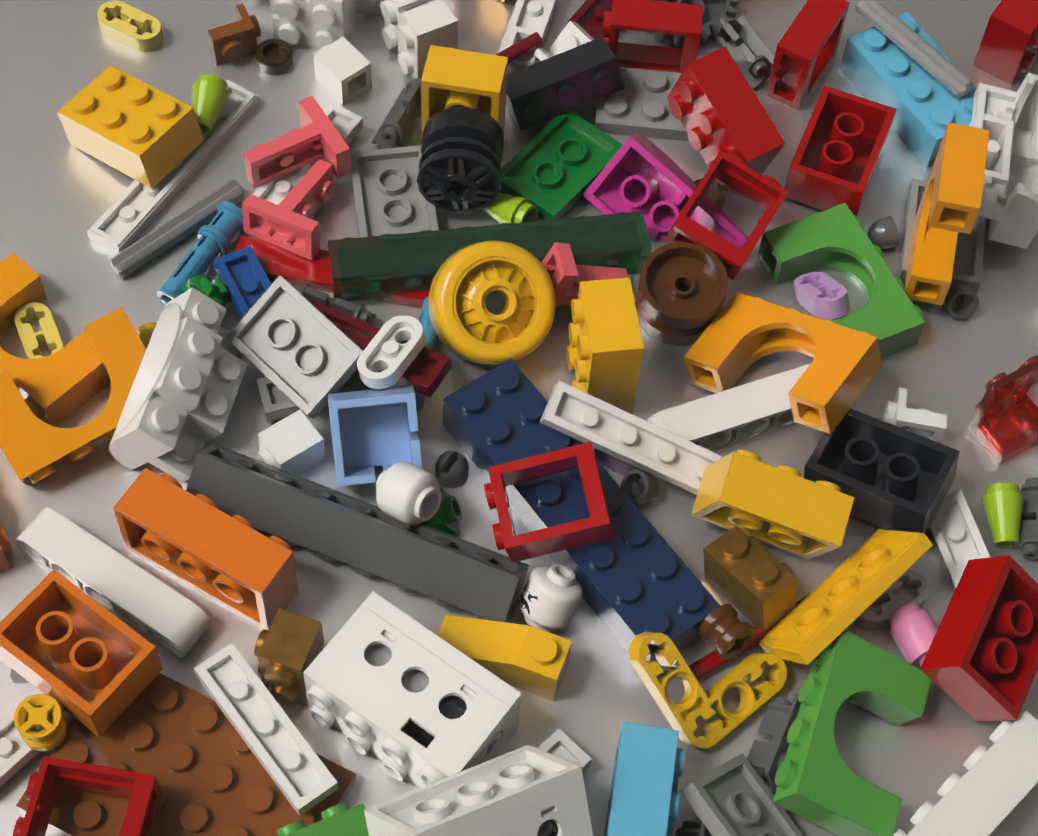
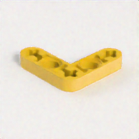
M643 632L631 641L629 647V658L636 672L672 728L679 730V739L691 747L710 748L717 744L784 686L787 679L786 665L778 655L773 653H753L704 692L677 647L667 635L658 632ZM648 644L658 645L659 649L656 650L654 655L659 663L646 660V656L650 653ZM761 665H768L770 668L765 673L768 681H755L763 673ZM661 666H669L671 668L663 671ZM675 677L680 678L685 686L684 696L677 703H673L667 695L668 684ZM745 681H754V682L749 686V684L746 683ZM735 687L740 694V704L735 711L730 713L724 706V695L728 689ZM715 714L720 719H713L710 717H712ZM696 718L709 719L701 727L704 733L702 736L693 733L698 727L695 721Z

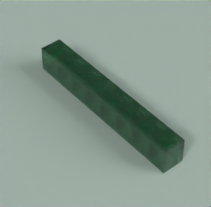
M619 212L598 216H579L576 218L554 220L542 219L533 222L502 223L479 227L467 226L457 229L424 230L414 233L383 234L381 236L328 240V263L333 300L337 297L352 302L392 298L391 295L430 291L437 271L452 254L464 247L484 241H504L518 245L532 253L540 262L543 261L555 242L570 243L576 265L626 268L628 275L641 273L642 264L650 255L652 246L643 212Z

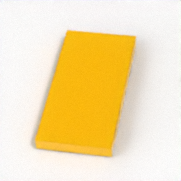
M878 529L760 640L759 645L765 653H773L781 659L808 665L926 553L933 544L925 533Z

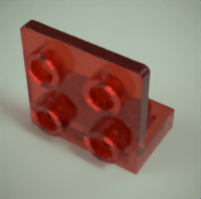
M1038 355L1026 360L1018 370L1009 375L1003 372L993 377L986 384V392L982 400L975 407L976 413L969 429L998 465L1038 444V407L1026 395L1030 387L1038 382Z

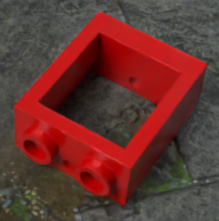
M613 0L612 12L604 11L602 34H608L609 37L603 38L617 57L619 67L682 73L686 64L696 60L698 56L702 31L703 5L655 0ZM619 29L683 36L681 48L618 42Z
M808 0L777 44L766 96L797 110L801 108L837 53L850 2L845 0Z
M720 150L672 225L666 240L671 243L682 241L699 244L714 252L724 264L728 278L734 280L785 199L788 191L783 189L781 184L773 177L761 175L749 168L742 158L733 154H726ZM716 178L766 208L741 249L691 219V216Z
M592 442L488 467L491 483L484 484L485 495L490 510L497 509L499 523L492 525L493 534L498 550L505 549L512 563L615 538ZM579 468L590 517L516 535L506 486Z
M43 756L39 772H32L28 781L26 797L30 801L25 817L17 819L13 830V836H45L59 787L62 786L130 798L119 836H150L162 791L156 775Z

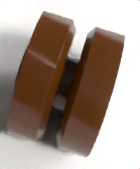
M682 241L665 244L651 252L641 267L635 304L641 326L650 336L664 344L676 346L694 344L723 309L729 281L724 264L714 252L705 247Z

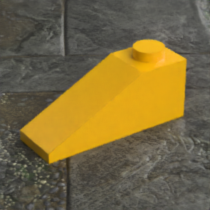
M445 615L437 633L440 638L507 684L552 701L556 698L570 661L571 640L529 625Z

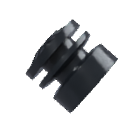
M454 107L435 113L426 122L422 136V155L419 161L417 184L419 192L429 203L443 210L461 213L474 212L486 208L496 199L500 190L501 161L504 149L503 130L497 121L480 110L468 107Z

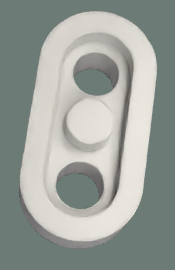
M400 315L389 319L382 326L357 361L360 378L366 386L373 389H385L394 385L400 379L425 344L424 332L419 320L412 316ZM402 341H408L407 343L400 344Z

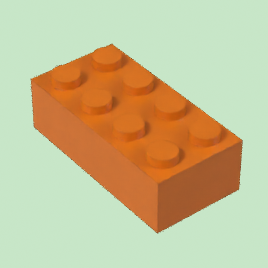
M145 468L113 507L126 549L265 630H269L278 608L285 610L299 591L293 551L284 540L276 536L266 537L256 531L254 526L240 515H233L231 517L219 510L218 506L203 494L195 496L182 489L180 483L168 474L161 473L159 476Z

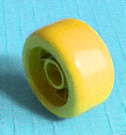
M484 241L458 250L441 265L430 287L428 308L430 320L437 336L451 352L473 363L501 365L509 359L515 362L524 358L543 342L554 320L556 295L549 273L532 253L509 242ZM492 291L498 292L504 300L503 309L497 315L490 313L485 305L486 297Z

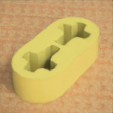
M109 1L99 7L97 11L101 32L107 37L141 52L154 51L163 43L161 23L154 16L120 1Z
M32 302L21 306L16 311L14 321L28 359L42 358L43 356L39 348L41 346L47 345L51 354L64 347L51 311L47 306L42 303ZM37 319L41 331L34 333L29 321Z

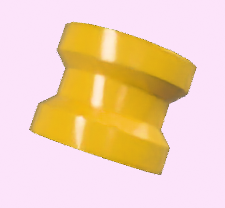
M44 694L29 696L16 708L14 714L15 726L22 740L29 748L42 752L52 750L60 745L66 737L68 730L67 720L62 713L60 705L51 696ZM36 727H43V728H44V729H41V730H37V729L35 730Z

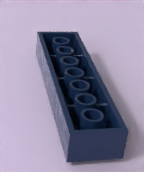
M509 359L443 399V426L489 483H491L488 467L583 444L579 440L540 423L548 401L512 359ZM598 462L615 538L551 553L548 556L555 564L564 565L574 572L575 578L581 584L583 590L582 598L628 654L631 641L643 632H658L667 635L673 641L678 651L682 652L701 639V636L698 634L701 623L720 605ZM579 468L506 486L510 509L529 532L590 517ZM648 644L650 653L646 656V660L659 663L654 655L656 650L659 649L658 645Z

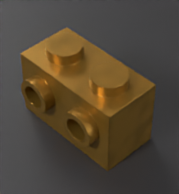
M736 525L703 548L705 580L763 633L785 618L796 607L797 579L793 570L786 563L778 562L766 552L763 544L755 536H748Z
M278 608L269 630L263 629L257 638L254 655L258 658V674L261 675L262 683L278 703L292 705L294 702L307 706L303 672L325 648L322 622Z

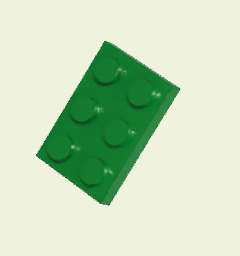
M572 111L556 116L501 168L500 190L509 195L531 199L532 204L538 207V216L554 225L583 197V193L623 144Z

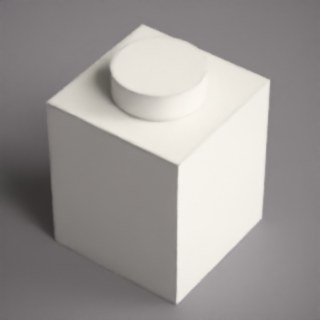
M344 37L323 46L318 52L313 54L315 79L342 106L372 88L371 62Z
M301 409L257 434L260 449L256 453L257 459L292 474L300 476L326 460L324 439Z

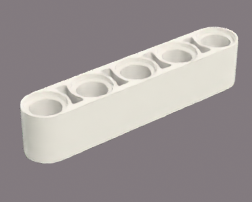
M810 364L659 411L650 416L646 421L710 451L797 424V422H794L788 392Z
M44 508L15 539L17 546L34 562L49 572L55 569L120 620L176 657L184 658L212 624L206 612L194 602L51 508Z

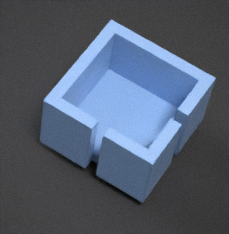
M413 385L328 394L337 487L376 483L374 466L383 465L384 471L393 464L404 461L422 468Z

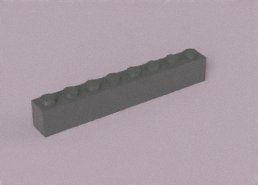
M215 443L196 453L186 491L195 496L197 494L207 496L218 506L219 510L231 517L233 515L244 517L254 526L256 531L262 530L284 540L289 546L300 545L313 550L314 555L322 560L330 562L341 561L354 566V571L363 576H379L392 581L393 585L401 591L408 593L420 592L433 597V601L442 607L449 609L461 608L473 613L476 619L507 622L514 614L530 565L521 561L512 563L508 556L422 523L414 526L404 524L383 513L378 506Z

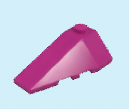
M640 133L631 135L583 193V196L611 221L629 226L645 233L644 235L670 244L671 242L666 240V237L697 188V185L670 157ZM705 194L691 219L740 249L745 244L748 236Z

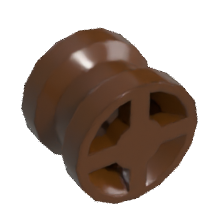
M723 604L713 610L703 620L698 629V634L705 642H712L716 646L715 653L723 661L730 660L740 654L750 644L755 635V629L748 622H741L737 618L738 612L731 604Z

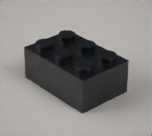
M850 408L831 435L824 432L805 465L804 478L813 482L828 481L841 487V493L854 497L850 512L852 516L886 530L925 533L926 535L955 480L960 451Z

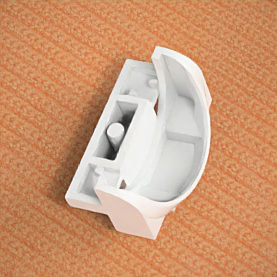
M1029 72L1017 92L979 83L974 93L972 120L969 125L975 128L990 130L981 207L978 216L991 219L989 240L1027 249L1038 232V76Z
M193 287L169 301L162 310L109 445V451L112 456L126 468L133 470L149 462L182 482L190 479L196 453L203 449L205 442L223 434L248 363L236 357L239 350L226 339L230 331L221 326L227 309Z

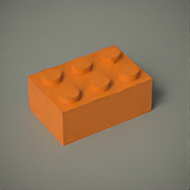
M55 569L0 622V659L45 695L56 699L60 707L98 737L108 729L163 670L156 646Z

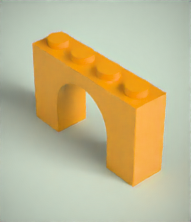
M947 124L913 223L904 291L911 300L943 306L952 282L958 233L971 234L980 211L990 130L968 125Z
M12 253L0 262V372L7 369L28 407L37 418L51 426L57 427L111 383L110 377L84 331L59 351L42 358H19L1 348L5 334L15 324L14 316L16 311L27 303H42L47 299L40 275Z
M739 292L735 293L683 356L691 385L714 393L731 389L752 363L768 354L794 351L813 358L812 363L788 392L794 422L830 435L882 367L878 337L870 335L865 331H857L835 324L827 319L813 317L793 308H785L761 298L751 297Z
M122 306L84 327V332L105 366L111 381L110 396L106 406L89 423L75 428H59L41 421L28 407L7 369L0 372V447L21 482L30 479L33 485L56 473L53 465L67 457L71 463L84 458L94 451L91 444L105 436L111 442L146 352L144 344Z

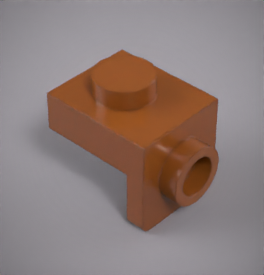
M243 3L236 5V22L208 30L211 56L216 66L255 54L257 48L256 37L261 36V30L256 16H249Z

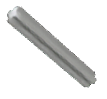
M859 0L856 3L855 10L956 96L964 97L972 88L973 80L878 0Z
M236 180L228 181L110 259L113 271L120 278L127 277L210 222L218 213L217 206L222 201H228L233 204L242 201L245 197L242 186Z

